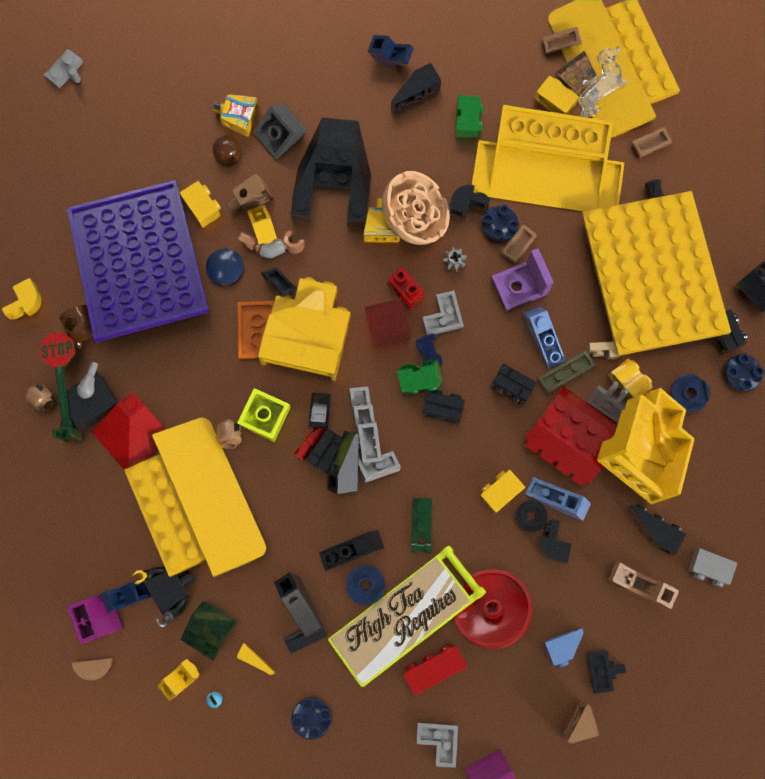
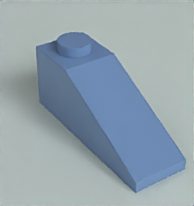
M534 477L525 494L581 521L584 520L591 504L584 496Z

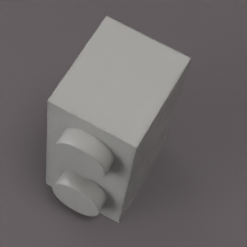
M699 548L694 550L688 572L693 573L692 577L704 580L706 578L712 581V585L723 588V585L731 584L737 562Z

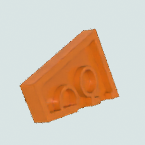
M275 301L238 302L239 359H258L269 314L272 312Z

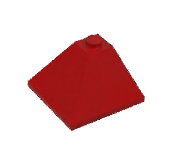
M132 391L108 413L92 433L125 470L153 456L158 451L152 435L167 429Z

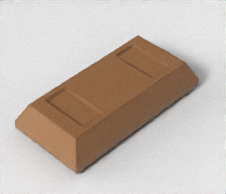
M577 27L542 37L546 54L582 44Z
M662 127L631 142L639 157H642L671 144L672 140L665 127Z
M522 224L501 251V254L516 264L537 237V234Z

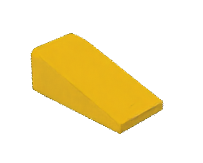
M243 643L237 658L273 675L275 671L252 648Z

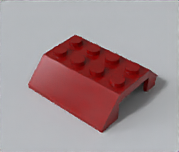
M562 386L543 415L525 439L528 442L525 446L534 453L541 449L542 452L539 456L551 465L556 460L558 463L555 468L567 477L573 472L574 475L571 480L583 487L585 483L590 484L603 468V465L597 461L602 442L611 439L615 435L618 424L568 388Z

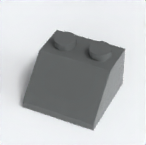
M279 104L268 109L253 133L272 156L278 159L301 140L307 129L285 104Z

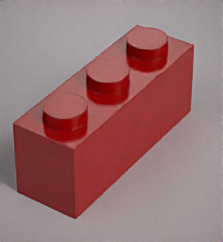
M451 644L440 648L441 653L435 656L431 653L422 658L424 662L418 665L414 662L405 667L406 671L403 672V675L414 696L467 668L456 645L451 646Z

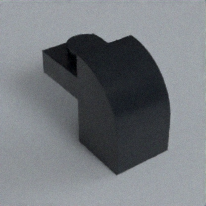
M475 185L461 186L452 195L448 208L449 214L465 219L469 205L487 211L491 198L481 192L474 193Z
M552 519L549 523L545 524L544 535H546V538H538V547L542 555L548 560L566 564L569 560L572 544L556 540L560 521Z

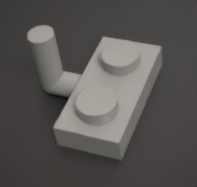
M67 49L44 76L59 89L69 78L75 83H79L81 78L77 69L83 61L71 50Z

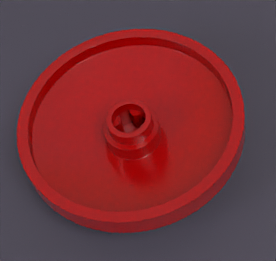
M488 569L472 574V578L479 587L484 588L486 593L454 617L458 630L469 642L486 649L504 648L515 643L527 631L533 614L532 600L526 586L516 576L503 570ZM464 580L461 586L471 596L474 592Z

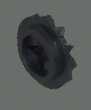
M525 501L517 509L516 520L524 530L538 531L546 524L547 511L538 501ZM537 510L535 514L536 520L532 519L526 522L528 518L526 513Z

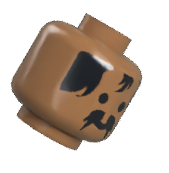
M43 384L31 386L26 392L25 401L36 412L49 411L55 403V395Z
M225 419L217 426V442L222 448L234 449L241 443L242 427L235 420Z

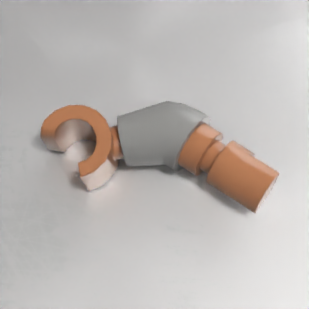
M291 230L286 232L284 240L275 239L268 244H259L255 236L246 232H242L238 239L246 243V248L256 249L255 251L265 258H274L284 253L285 249L292 254L302 252L305 247V240L302 239L295 244L289 242L293 239Z

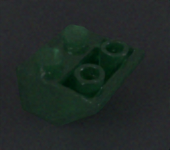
M202 601L191 615L180 640L214 661L231 634L236 621Z

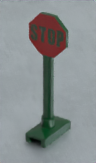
M63 332L51 333L39 345L40 359L52 368H55L61 422L59 429L52 430V437L63 443H67V438L72 437L77 440H83L82 432L73 428L72 421L70 420L64 367L76 355L75 342Z

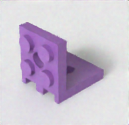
M538 248L530 252L527 262L491 277L506 311L548 295L554 284ZM514 282L519 283L521 290L514 291L511 288V284Z

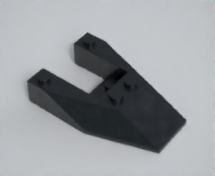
M321 118L297 169L291 206V219L293 222L311 223L314 188L350 191L347 227L365 228L371 171L358 121Z

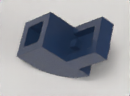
M373 35L368 52L381 64L396 68L397 64L408 65L414 48L411 44H395L389 36Z
M133 581L120 588L102 593L101 597L107 613L127 608L150 598V593L144 581L139 584H135L134 582L136 581Z

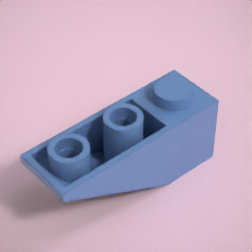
M538 306L523 313L528 330L547 367L550 369L566 361L547 310Z

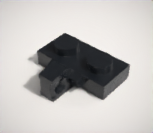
M607 650L587 653L593 693L614 691L612 680L616 679V674L626 673L625 665H614V661H609Z

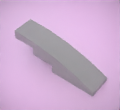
M368 386L349 388L355 433H358L360 441L358 448L362 464L382 461L377 422L375 423L369 388Z

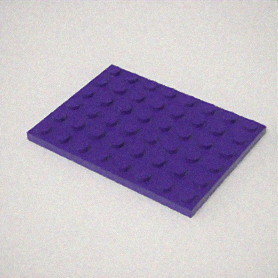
M176 180L67 208L95 342L209 313Z

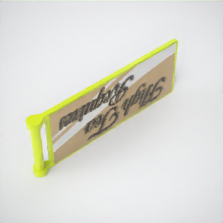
M451 546L444 548L432 560L328 639L361 687L371 682L486 593L484 588L479 587L454 555V550ZM444 558H448L474 593L471 596L467 594L442 560Z

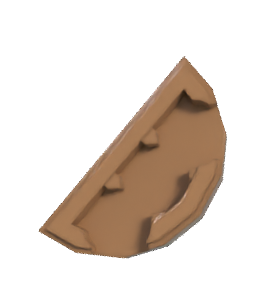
M113 658L72 662V666L80 678L94 681L103 678L112 667Z

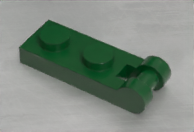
M412 498L411 553H417V551L431 553L432 498ZM417 538H425V543H417Z

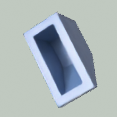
M582 628L542 642L551 665H557L560 668L569 664L568 660L573 659L584 633Z

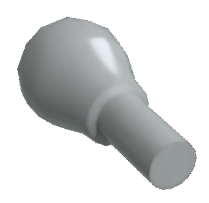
M95 362L90 363L87 375L84 376L77 386V394L81 398L87 399L94 394V376L98 364Z

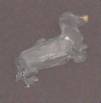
M619 46L613 49L605 48L599 52L597 61L602 66V73L598 78L596 76L587 83L589 86L579 96L578 103L582 110L580 113L581 117L589 118L594 116L601 109L599 106H595L599 99L612 93L619 87H624L629 82L628 79L622 78L621 67L615 61L617 59L616 56L620 52Z

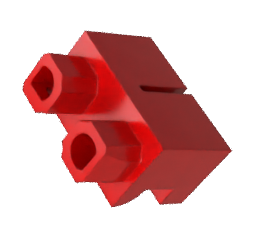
M403 267L388 278L387 285L399 296L400 300L409 310L424 299V291Z

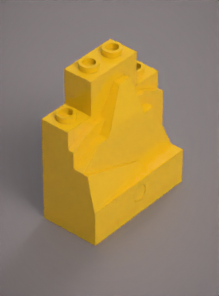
M310 277L300 278L295 300L289 295L284 297L276 296L258 355L261 365H266L267 362L329 376L332 381H336L351 312H348V309L343 307L334 308L338 292L337 286H334V283L328 281L320 283Z
M661 388L648 392L645 396L640 394L627 400L626 407L621 412L615 435L611 439L602 442L597 461L650 504L681 495L694 443V438L682 428L686 409Z

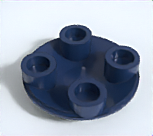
M507 205L490 208L482 218L484 233L496 241L511 239L519 228L516 214Z
M228 248L214 251L206 262V271L210 279L223 286H228L237 281L244 269L241 256L236 251Z
M746 353L732 357L725 367L727 381L733 388L739 391L755 389L760 384L764 375V369L758 361Z
M307 698L300 701L292 712L291 722L293 729L299 736L305 739L312 740L322 737L331 725L330 709L323 701L316 698Z

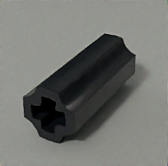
M324 628L306 638L300 629L284 637V640L292 654L327 637Z

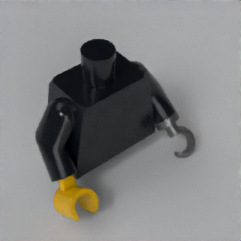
M153 567L144 571L138 570L132 574V576L138 575L140 577V580L134 582L135 584L144 581L146 588L163 615L162 621L164 624H160L158 619L155 620L158 627H165L167 622H170L183 612L188 602L187 596L190 594L186 586L195 581L190 570L182 575L178 573L169 577L165 567Z

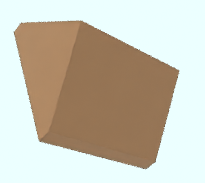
M582 702L579 703L562 735V738L571 744L599 736L591 706Z

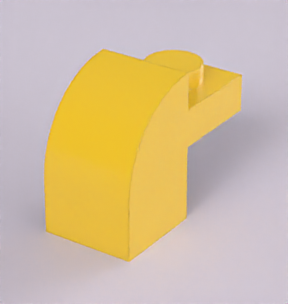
M28 278L13 286L19 300L2 308L5 316L10 320L20 318L24 312L32 317L40 309L42 300L36 284Z
M186 659L157 685L169 702L199 677L196 666Z

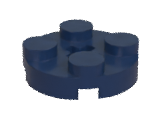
M686 374L679 377L672 384L670 396L686 409V413H694L701 410L709 401L710 388L699 376ZM687 389L695 393L692 398L686 396Z
M370 565L360 566L353 569L348 575L346 589L349 597L354 602L361 605H370L377 602L384 594L385 580L377 568ZM369 580L371 588L363 591L361 589V581Z

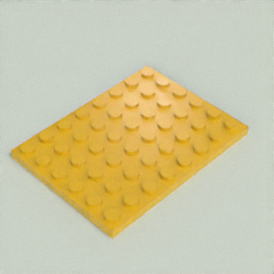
M692 191L582 212L581 215L617 356L726 335L731 332Z

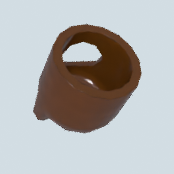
M87 305L72 307L60 315L59 318L67 336L74 340L75 346L78 349L82 347L84 341L91 337L93 338Z

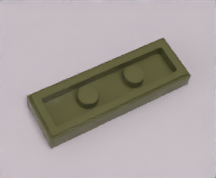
M587 350L538 377L537 380L546 395L595 368L596 365Z

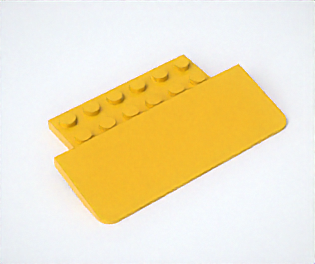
M575 0L550 13L548 22L553 33L575 27L578 28L582 44L561 51L567 63L583 51L586 52L598 77L597 82L593 85L598 93L591 99H588L584 92L581 94L593 119L613 121L611 138L654 120L656 114L651 104L680 92L637 0H625L605 8L602 0ZM620 47V52L614 55L613 52Z
M503 105L497 143L478 141L472 185H475L474 193L481 192L491 198L582 212L619 205L625 162L607 160L613 121Z
M198 418L153 434L152 436L160 454L124 471L169 577L204 561H207L213 577L262 557L266 552L265 542L223 448L217 442V435L211 422L206 418Z

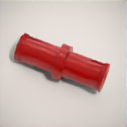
M314 427L310 434L303 438V443L294 452V455L304 461L312 448H315L316 443L326 429Z

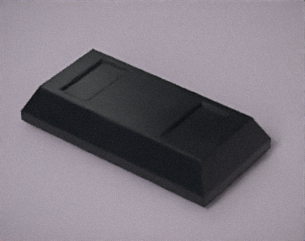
M277 267L261 272L262 277L281 297L297 291V288Z
M312 393L308 427L328 428L331 394Z

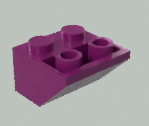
M101 594L66 606L80 645L87 644L123 629L117 611L107 613Z

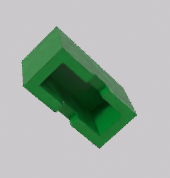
M458 95L455 137L477 138L478 133L482 132L483 121L479 120V114H483V103H480V96Z
M438 359L423 361L422 366H416V363L401 365L397 373L402 393L414 394L423 389H427V391L438 389L443 381Z

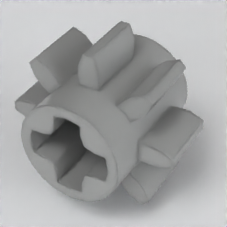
M452 247L450 253L445 251V256L448 258L443 259V263L448 264V270L452 268L457 272L459 266L464 268L465 263L463 261L466 260L467 256H462V249L455 250ZM452 257H455L458 261L454 262V259H452Z

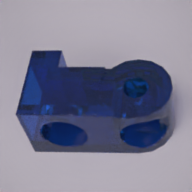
M434 333L417 339L415 344L422 360L438 359L439 367L441 368L443 360L433 346L436 342Z

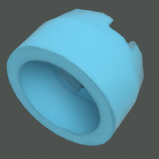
M217 691L210 692L206 697V703L211 708H217L223 700L222 695ZM211 695L213 696V698H214L215 701L217 702L216 705H214V703L212 702V700H211V698H210Z

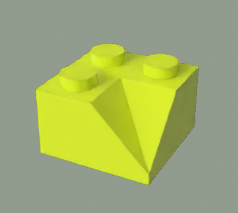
M254 388L237 424L275 442L291 407L288 403Z

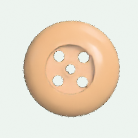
M405 171L395 176L384 190L382 209L388 226L399 238L411 244L426 245L435 242L445 234L449 225L450 214L446 198L443 199L438 191L439 186L428 176L419 172Z

